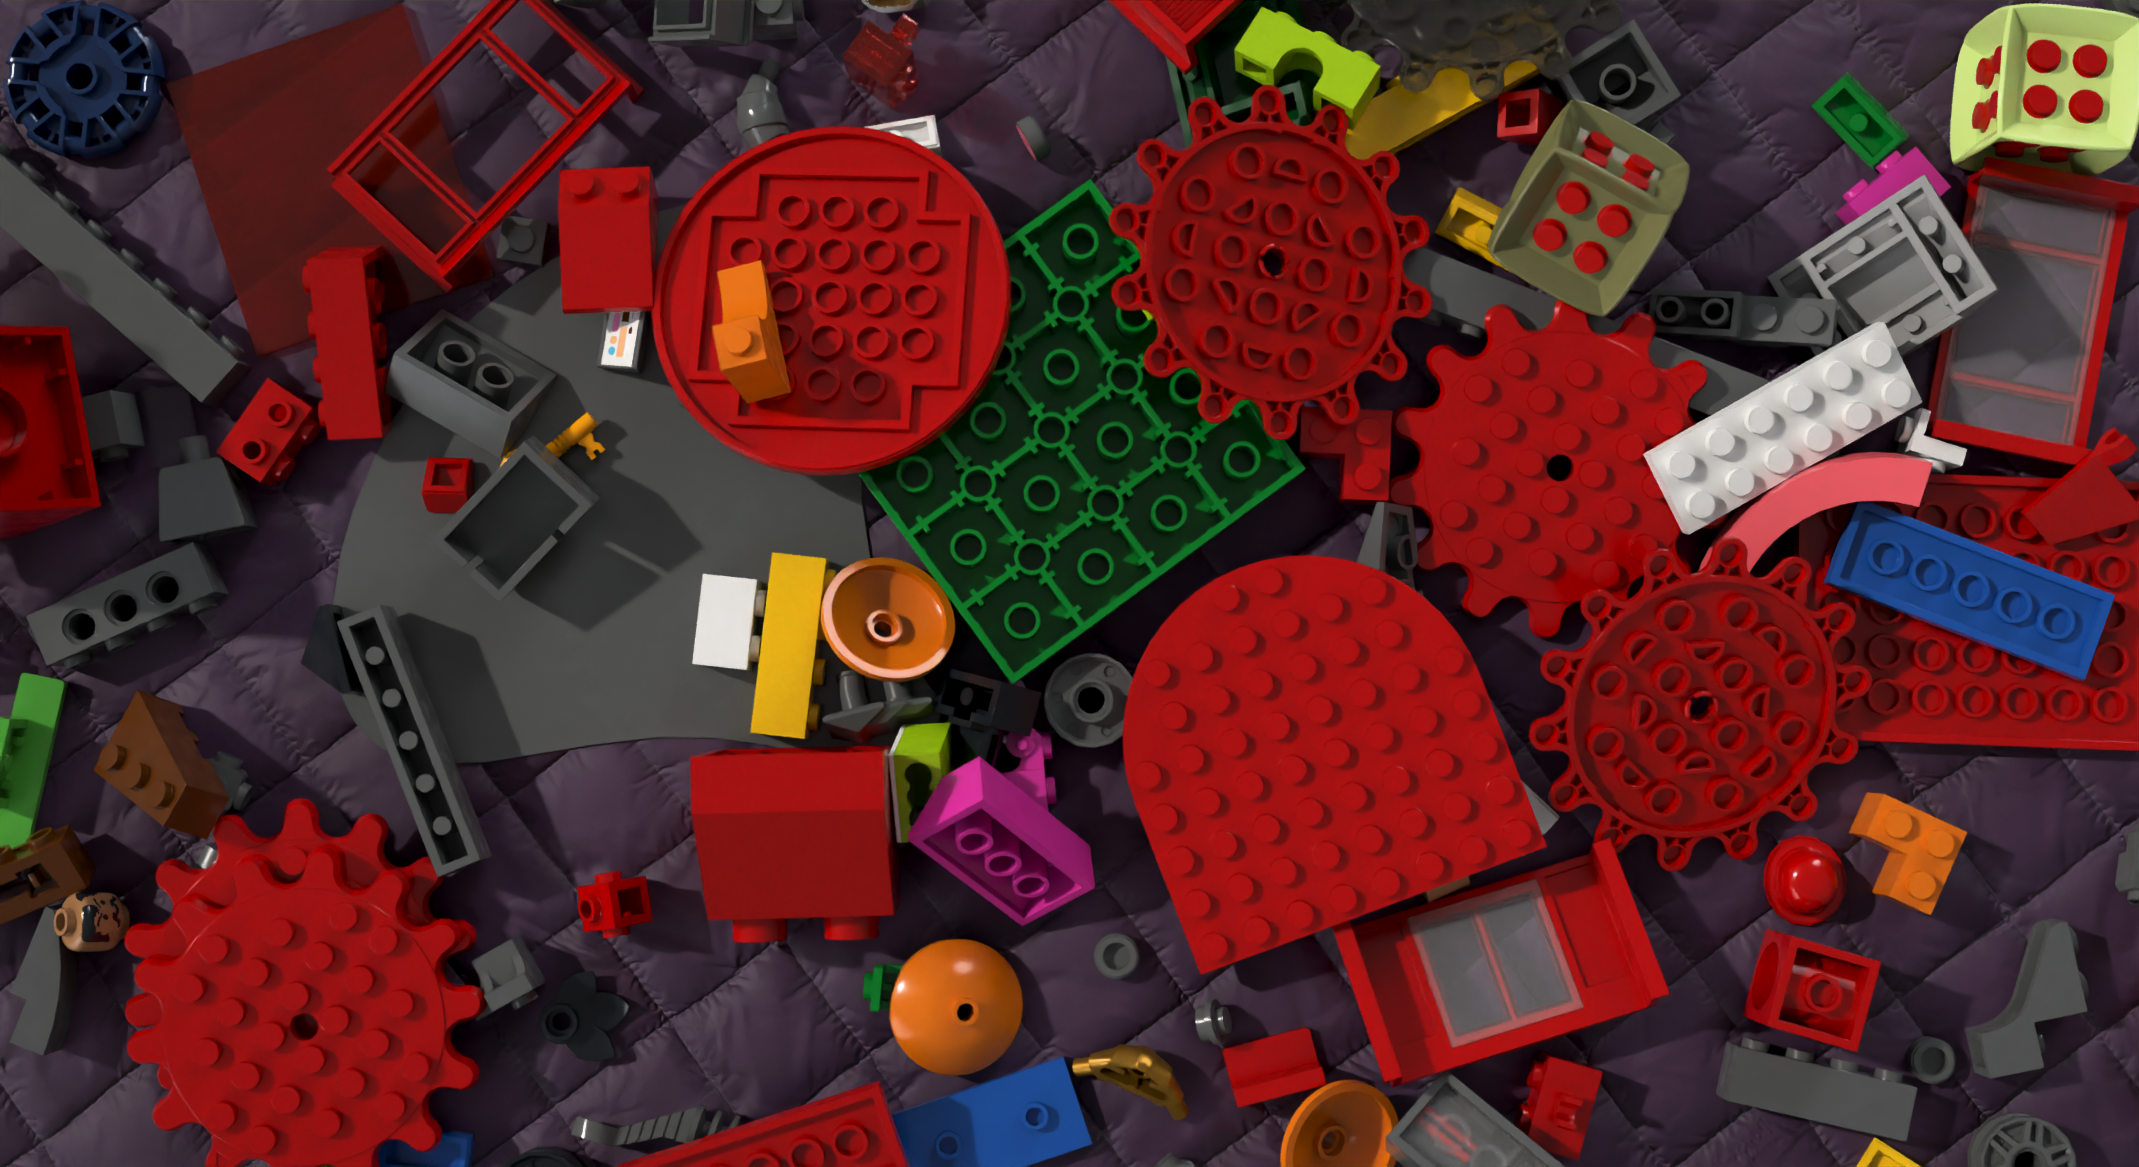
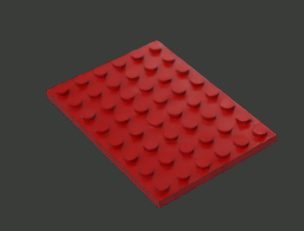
M1929 474L1919 507L1891 501H1869L2114 594L2112 606L2085 680H2075L1823 584L1852 503L1820 511L1794 525L1793 557L1798 556L1805 559L1810 564L1812 570L1811 578L1802 594L1804 606L1812 611L1837 602H1843L1851 606L1856 615L1855 624L1847 634L1836 642L1833 650L1834 658L1840 665H1861L1867 668L1872 675V685L1867 693L1861 697L1849 699L1839 706L1835 714L1837 727L1854 735L1857 741L2139 751V520L2049 545L2023 516L2021 511L2060 480L2058 478ZM2120 481L2130 495L2136 499L2139 493V481Z

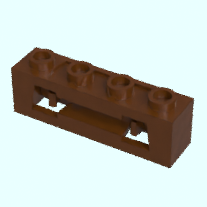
M70 824L53 830L52 827L41 829L32 834L25 843L11 848L10 845L0 847V885L17 879L21 871L32 867L30 872L26 874L29 879L0 890V925L88 888L96 867Z

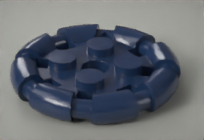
M71 1L42 12L43 18L31 27L26 25L20 31L8 52L5 62L10 67L8 79L3 80L4 93L16 123L25 126L28 130L27 137L49 152L68 158L72 154H81L84 159H96L115 154L129 147L127 144L128 140L137 133L143 135L152 125L164 98L159 92L161 81L166 80L165 66L160 49L153 36L145 35L141 30L142 23L133 15L114 5L100 2L98 6L87 5L85 1ZM88 23L94 24L93 36L83 35V28ZM53 33H56L59 38L47 46L44 41ZM121 41H128L131 46L121 54L115 46ZM40 68L39 82L27 80L29 69ZM82 68H90L93 74L90 85L84 89H75L73 85L75 73ZM130 76L142 77L141 91L133 90L134 83ZM45 104L51 111L41 118L38 112L40 106ZM119 110L125 119L113 128L106 119ZM72 123L83 126L82 136H73L71 134Z

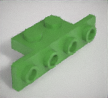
M22 673L11 716H0V847L10 845L11 848L25 843L34 834L68 683L65 680L32 673Z

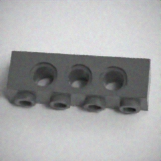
M192 542L27 615L26 618L46 665L65 667L67 671H71L94 661L92 655L106 648L110 653L131 646L135 643L133 636L149 630L150 634H155L175 626L176 621L174 618L187 612L195 616L210 611L218 606L216 600L228 595L229 592L209 546ZM174 579L179 586V592L177 597L172 602H169L165 597L164 591L167 583ZM133 598L137 604V612L128 621L124 616L123 608L126 601ZM91 616L95 622V631L87 639L83 634L82 625Z

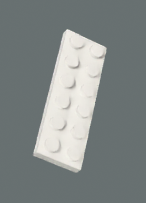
M1875 322L1643 455L1682 533L1690 535L1922 403V400L1885 322Z

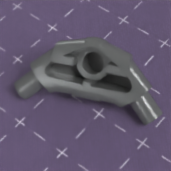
M766 57L757 74H751L741 96L737 98V129L750 149L776 137L789 134V125L783 105L778 97V88L773 84L782 65L769 57Z

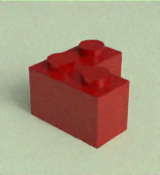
M1301 407L1297 414L1295 455L1298 458L1339 459L1337 504L1376 505L1377 502L1389 501L1392 411L1359 409V415L1354 422L1347 425H1339L1329 419L1323 408Z

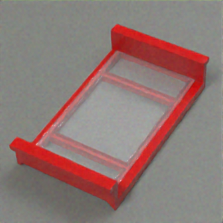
M1984 158L1982 168L1969 176L1960 229L1999 290L1967 319L1939 335L1925 409L1931 411L1925 435L1931 434V438L2072 466L2078 465L2093 452L2092 449L2086 448L2128 217L2129 213L2139 209V186L1998 158Z

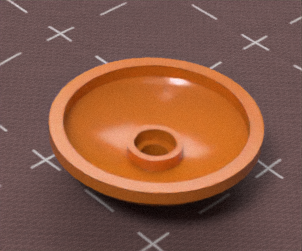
M884 557L868 558L850 564L833 578L826 590L821 605L822 628L832 650L850 668L875 680L905 682L928 674L945 658L955 634L954 612L947 595L940 585L925 571L898 559ZM874 630L883 631L887 637L879 636Z
M965 938L940 940L916 952L897 974L889 998L890 1025L901 1049L921 1067L931 1072L948 1076L967 1075L977 1072L1000 1058L1009 1048L1018 1032L1023 1011L1021 987L1011 965L991 947ZM968 1003L970 1014L964 1019H959L957 1016L959 1006Z
M1340 1080L1321 1087L1300 1105L1291 1118L1282 1142L1281 1167H1394L1396 1159L1386 1152V1136L1399 1123L1392 1103L1380 1090L1358 1080Z

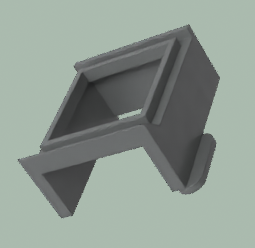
M655 0L653 37H648V42L678 48L748 46L752 42L754 0H704L703 23L688 24L690 0Z

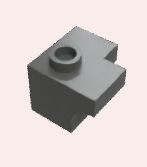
M521 935L508 940L471 961L479 975L480 988L485 993L484 997L487 1001V1006L484 1012L476 1018L477 1021L509 1003L514 1011L538 998L539 996L535 989L547 983Z

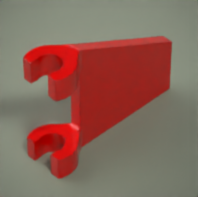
M2116 428L2108 430L2099 439L2090 455L2023 509L2021 513L2049 545L2139 520V493L2137 498L2134 499L2109 469V466L2128 459L2138 448L2127 435L2124 434L2122 436Z

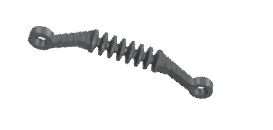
M699 1104L697 1108L688 1109L685 1112L680 1111L672 1115L669 1114L645 1122L642 1121L619 1129L577 1116L571 1135L612 1147L656 1140L663 1137L687 1143L740 1126L741 1116L736 1115L727 1127L724 1126V1111L719 1110L711 1122L706 1121V1106Z

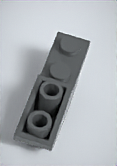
M1651 288L1648 315L1656 323L1655 335L1771 348L1791 349V346L1833 347L1835 345L1839 302L1837 299L1744 296L1742 292Z

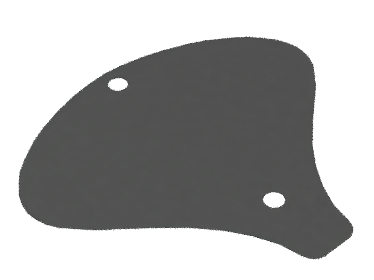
M687 204L658 212L656 268L667 237ZM560 255L544 264V268H538L512 285L478 312L468 324L557 374L553 386L524 435L508 452L517 449L532 436H535L545 446L550 441H553L554 438H557L559 434H562L566 428L586 412H589L598 422L599 426L592 431L594 441L600 442L605 450L600 453L596 449L594 453L597 457L591 460L585 453L586 448L577 443L559 457L571 471L601 498L500 603L469 576L484 560L477 555L471 562L461 568L431 541L456 513L428 512L421 492L428 457L473 458L474 495L498 470L506 454L500 459L403 403L392 421V429L385 435L373 459L353 509L342 546L333 605L342 607L344 619L377 605L394 607L455 763L492 762L589 745L656 737L719 738L768 745L775 748L893 745L900 728L890 733L878 735L866 743L833 739L822 718L826 715L842 711L836 676L841 672L853 669L835 654L828 641H821L819 658L826 659V669L823 686L815 685L813 703L820 704L821 706L818 730H810L809 739L750 733L759 662H753L752 671L692 664L703 574L756 579L762 582L761 590L768 591L772 552L826 558L830 561L829 569L836 570L837 574L850 564L870 558L862 505V479L857 473L813 476L772 469L739 455L712 437L686 408H682L678 404V397L666 377L658 356L653 334L652 313L642 374L598 368L597 361L605 313L564 314L562 310ZM758 617L756 635H762L764 617ZM874 630L879 636L887 637L883 631ZM864 676L868 703L886 702L883 681ZM923 677L911 680L913 696L917 698L929 697L934 704L936 695ZM364 690L358 694L341 693L351 717L362 733L380 748L387 751ZM934 711L920 720L904 725L938 723L940 713Z

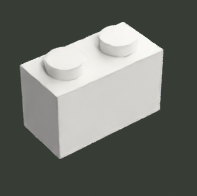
M703 574L692 664L752 671L753 662H759L762 635H756L758 617H764L767 591L761 590V581Z

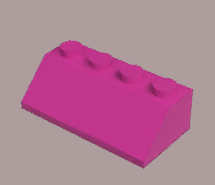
M980 756L942 777L908 833V841L1021 926L1095 888L1090 845Z

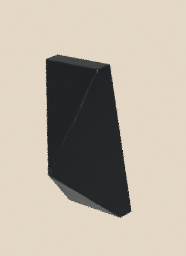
M332 604L319 606L301 664L342 694L362 693L361 682L337 624L338 621L344 619L342 607Z

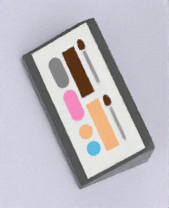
M652 311L605 313L597 361L598 368L642 374Z

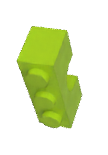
M1261 7L1234 49L1236 71L1263 85L1277 87L1284 75L1297 69H1305L1315 73L1320 79L1313 89V110L1319 112L1321 108L1330 104L1341 107L1348 116V128L1353 130L1380 87L1381 66L1376 64L1371 56L1362 51L1352 52L1338 45L1328 34L1322 31L1312 32L1298 25L1294 18L1281 11L1274 13Z

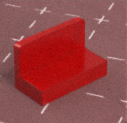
M1301 1027L1225 1047L1222 1051L1238 1108L1327 1085L1308 1027Z

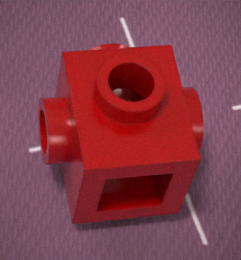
M613 871L594 875L595 884L577 887L579 896L578 912L583 922L584 932L602 930L603 938H612L631 934L630 926L653 921L646 876L622 879L621 871Z

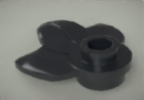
M593 971L573 974L562 983L557 999L549 1002L542 1009L539 1016V1028L542 1035L548 1041L554 1044H566L576 1058L585 1061H602L615 1055V1050L607 1031L612 1030L624 1019L630 1006L628 1002L615 993L606 991L596 992L597 980ZM558 1013H565L569 1016L570 1025L567 1029H561L556 1025L555 1018Z

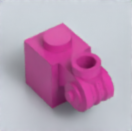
M1032 728L1030 737L1009 732L1006 737L1007 750L1013 756L1020 757L1021 761L1015 770L1000 773L1049 812L1048 804H1057L1055 778L1045 777L1044 759H1053L1050 732L1041 733V731L1037 732L1036 729Z

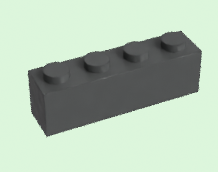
M1743 1037L1741 1044L1726 1042L1716 1089V1095L1734 1103L1907 1141L1917 1087L1903 1082V1073L1880 1067L1875 1068L1874 1075L1859 1072V1063L1831 1057L1830 1065L1813 1061L1815 1053L1787 1047L1786 1055L1769 1051L1770 1043L1748 1037Z

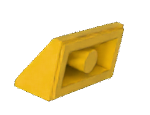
M1458 187L1435 233L1509 271L1496 261L1488 250L1490 235L1502 208Z

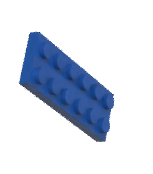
M1869 501L1852 503L1823 582L1825 585L2075 680H2085L2115 597L2114 594Z

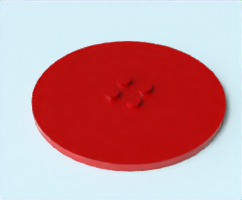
M831 126L796 131L764 142L733 159L717 171L695 193L677 218L663 246L654 279L652 324L658 356L670 385L693 418L712 437L739 455L769 468L794 474L832 476L872 470L907 457L933 442L970 408L984 389L997 365L1009 329L1012 307V281L1009 260L1000 231L992 213L980 194L966 177L932 150L890 132L864 127ZM761 260L766 270L791 393L747 404L720 369L712 326L723 323L722 299L717 271Z

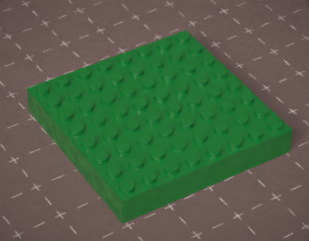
M1091 179L1003 242L1009 260L1012 281V307L1009 329L994 372L970 408L947 431L920 450L891 464L857 473L1012 685H1015L1301 475L1306 469L1285 440H1275L1266 434L1263 428L1261 413L1253 401H1239L1234 406L1227 420L1222 423L1212 424L1204 420L1198 412L1201 383L1199 377L1192 369L1182 367L1171 375L1161 378L1151 375L1145 369L1143 363L1145 351L1157 338L1158 328L1155 320L1150 322L1142 310L1125 311L1117 307L1112 300L1114 283L1119 278L1133 274L1138 270L1140 266L1139 251L1132 242L1116 235L1111 230L1109 216L1113 208Z

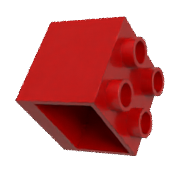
M0 326V541L11 540L101 507L69 327Z

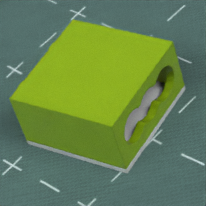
M951 723L901 725L888 755L897 843L910 842L908 841V833L942 777L955 770L952 764L953 742Z

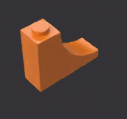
M762 261L717 271L722 299L723 323L712 326L722 373L747 404L791 393L766 270Z

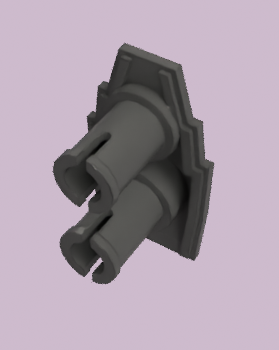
M848 670L836 676L842 711L826 715L822 720L833 739L866 743L878 735L895 731L901 725L924 718L934 712L932 711L934 704L929 697H914L910 681H883L886 702L880 701L869 704L864 675L855 670Z

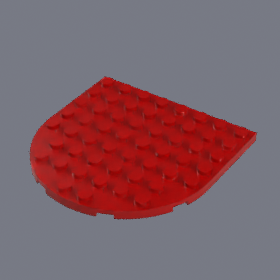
M1315 555L1284 556L1262 560L1237 568L1197 590L1179 605L1156 632L1138 663L1129 688L1124 711L1123 757L1127 780L1138 814L1201 975L1547 847L1480 673L1466 645L1442 613L1428 600L1402 581L1378 569L1354 561Z

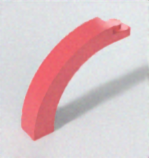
M1884 452L1851 453L1822 459L1744 503L1725 523L1713 540L1698 571L1707 564L1715 543L1722 538L1735 537L1745 543L1748 549L1747 569L1750 573L1761 555L1777 538L1800 521L1820 511L1838 505L1861 501H1891L1919 507L1933 463L1920 457Z

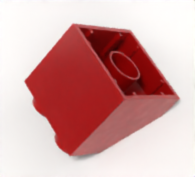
M893 745L717 749L691 756V811L708 920H732L733 941L741 943L787 940L788 918L824 917V938L828 940H863L879 937V916L894 915L900 907L899 853L888 756Z

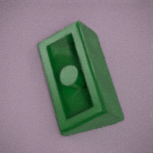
M1849 71L1811 105L1872 170L1909 136V133Z

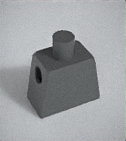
M191 436L180 439L179 445L183 464L165 467L159 471L160 542L178 545L258 529V520L238 467L224 457L210 458L207 436Z

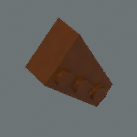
M137 690L111 739L102 749L93 771L162 826L208 839L230 798L210 760L202 758L196 745L200 741L195 732L189 731L182 720L185 713L181 705Z

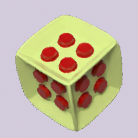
M2027 3L1998 8L1969 30L1959 53L1954 80L1950 124V152L1953 165L1976 172L1982 168L1985 157H1992L2093 177L2117 165L2128 156L2134 144L2139 126V18L2125 13L2096 8Z

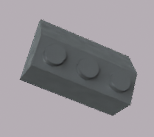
M441 309L393 354L384 392L501 459L524 435L553 386L557 374Z

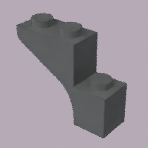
M2048 918L2039 920L2033 925L2009 1004L1992 1020L1965 1028L1974 1073L1992 1079L2044 1068L2041 1054H2044L2046 1050L2045 1041L2039 1028L2035 1027V1022L2088 1012L2085 998H2088L2089 995L2088 984L2084 975L2078 970L2075 957L2079 950L2078 940L2074 930L2069 927L2067 921Z

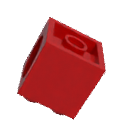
M1765 929L1742 1016L1772 1028L1857 1052L1881 962Z

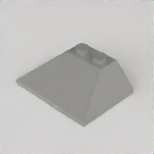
M1926 175L1913 181L1767 277L1779 297L1837 299L1839 309L1835 345L1875 322H1885L1901 358L1967 319L1999 290ZM1810 346L1815 356L1831 348Z

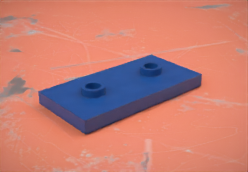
M1064 1055L892 1114L909 1167H1026L1092 1144V1139Z

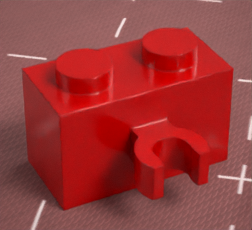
M1541 1051L1539 1061L1533 1060L1529 1067L1526 1084L1528 1087H1531L1527 1104H1521L1518 1108L1514 1126L1545 1151L1578 1161L1603 1072L1592 1065Z

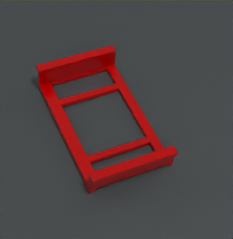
M491 0L327 168L336 178L331 186L448 295L461 283L453 273L625 96L634 104L645 92L636 81L548 0L521 1L606 79L578 109L573 107L491 31L520 0ZM482 41L567 120L476 213L399 142L391 132ZM380 144L384 145L467 222L436 255L350 176Z

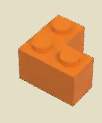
M1870 792L1866 793L1849 831L1850 834L1889 851L1871 893L1912 912L1926 915L1932 914L1967 834L1962 829L1886 794Z

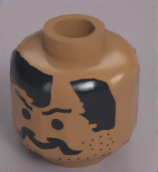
M108 892L74 893L67 897L62 907L56 911L54 916L55 933L61 936L63 944L69 950L76 952L108 951L114 948L125 937L130 923L127 907L122 904L115 894Z

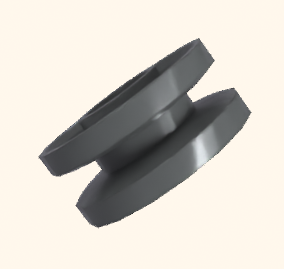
M1084 653L1068 658L1054 670L1046 685L1044 707L1049 723L1060 737L1076 746L1096 748L1115 742L1123 735L1124 711L1133 677L1121 663L1104 654ZM1087 687H1096L1104 695L1103 706L1093 713L1082 710L1078 703L1080 692Z
M2003 1112L1986 1119L1973 1133L1967 1149L1968 1167H2014L2016 1157L2024 1151L2028 1155L2027 1167H2076V1155L2068 1138L2055 1125L2022 1112Z

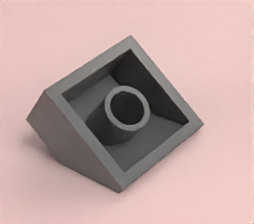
M1634 19L1554 70V79L1568 101L1576 99L1591 103L1633 125L1638 124L1681 97L1677 87Z

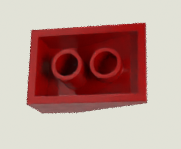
M650 167L560 170L558 220L562 310L564 314L652 311L656 273L659 196Z

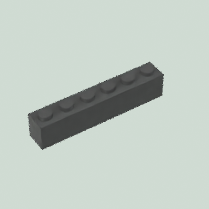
M377 605L338 621V627L437 877L452 874L491 858L492 854L394 607Z

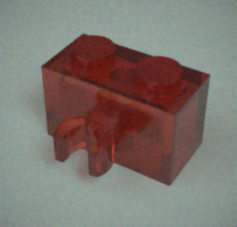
M906 14L899 18L890 35L868 20L842 56L849 79L892 110L899 100L905 103L919 84V80L916 79L918 71L914 53L908 48L920 32L917 28L919 24Z

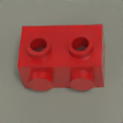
M267 378L216 453L260 483L274 487L278 481L283 482L292 473L296 465L294 458L302 446L309 445L319 434L321 425L318 417V408L283 384Z

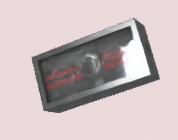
M1448 1071L1442 1072L1386 1136V1152L1404 1167H1564Z

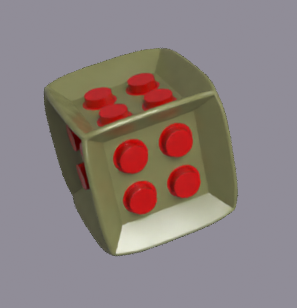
M1576 99L1570 100L1542 138L1520 175L1510 201L1501 210L1488 242L1489 253L1510 272L1553 297L1581 311L1605 317L1622 301L1663 240L1673 215L1683 202L1690 177L1689 164L1666 143L1615 114L1588 102Z

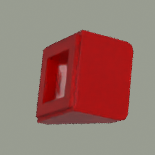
M428 457L421 492L428 512L457 513L473 496V458Z

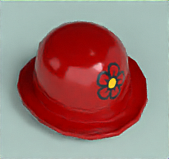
M1796 835L1782 840L1770 852L1764 866L1763 886L1767 900L1778 916L1791 924L1811 926L1825 921L1839 908L1845 895L1846 875L1841 859L1831 846L1816 837Z

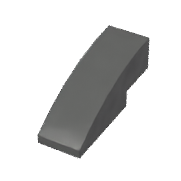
M62 904L45 907L10 993L27 1000L9 1042L42 1056L61 1050L71 1022L77 992L78 952L69 950L63 944L61 936H58L54 930V916L56 911L62 907Z

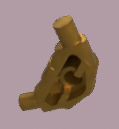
M1119 1044L1117 1047L1092 1053L1089 1057L1076 1058L1073 1061L1072 1068L1077 1077L1095 1075L1101 1081L1117 1085L1121 1089L1137 1096H1142L1158 1106H1166L1175 1120H1182L1189 1113V1108L1183 1100L1184 1094L1173 1074L1172 1067L1150 1047Z

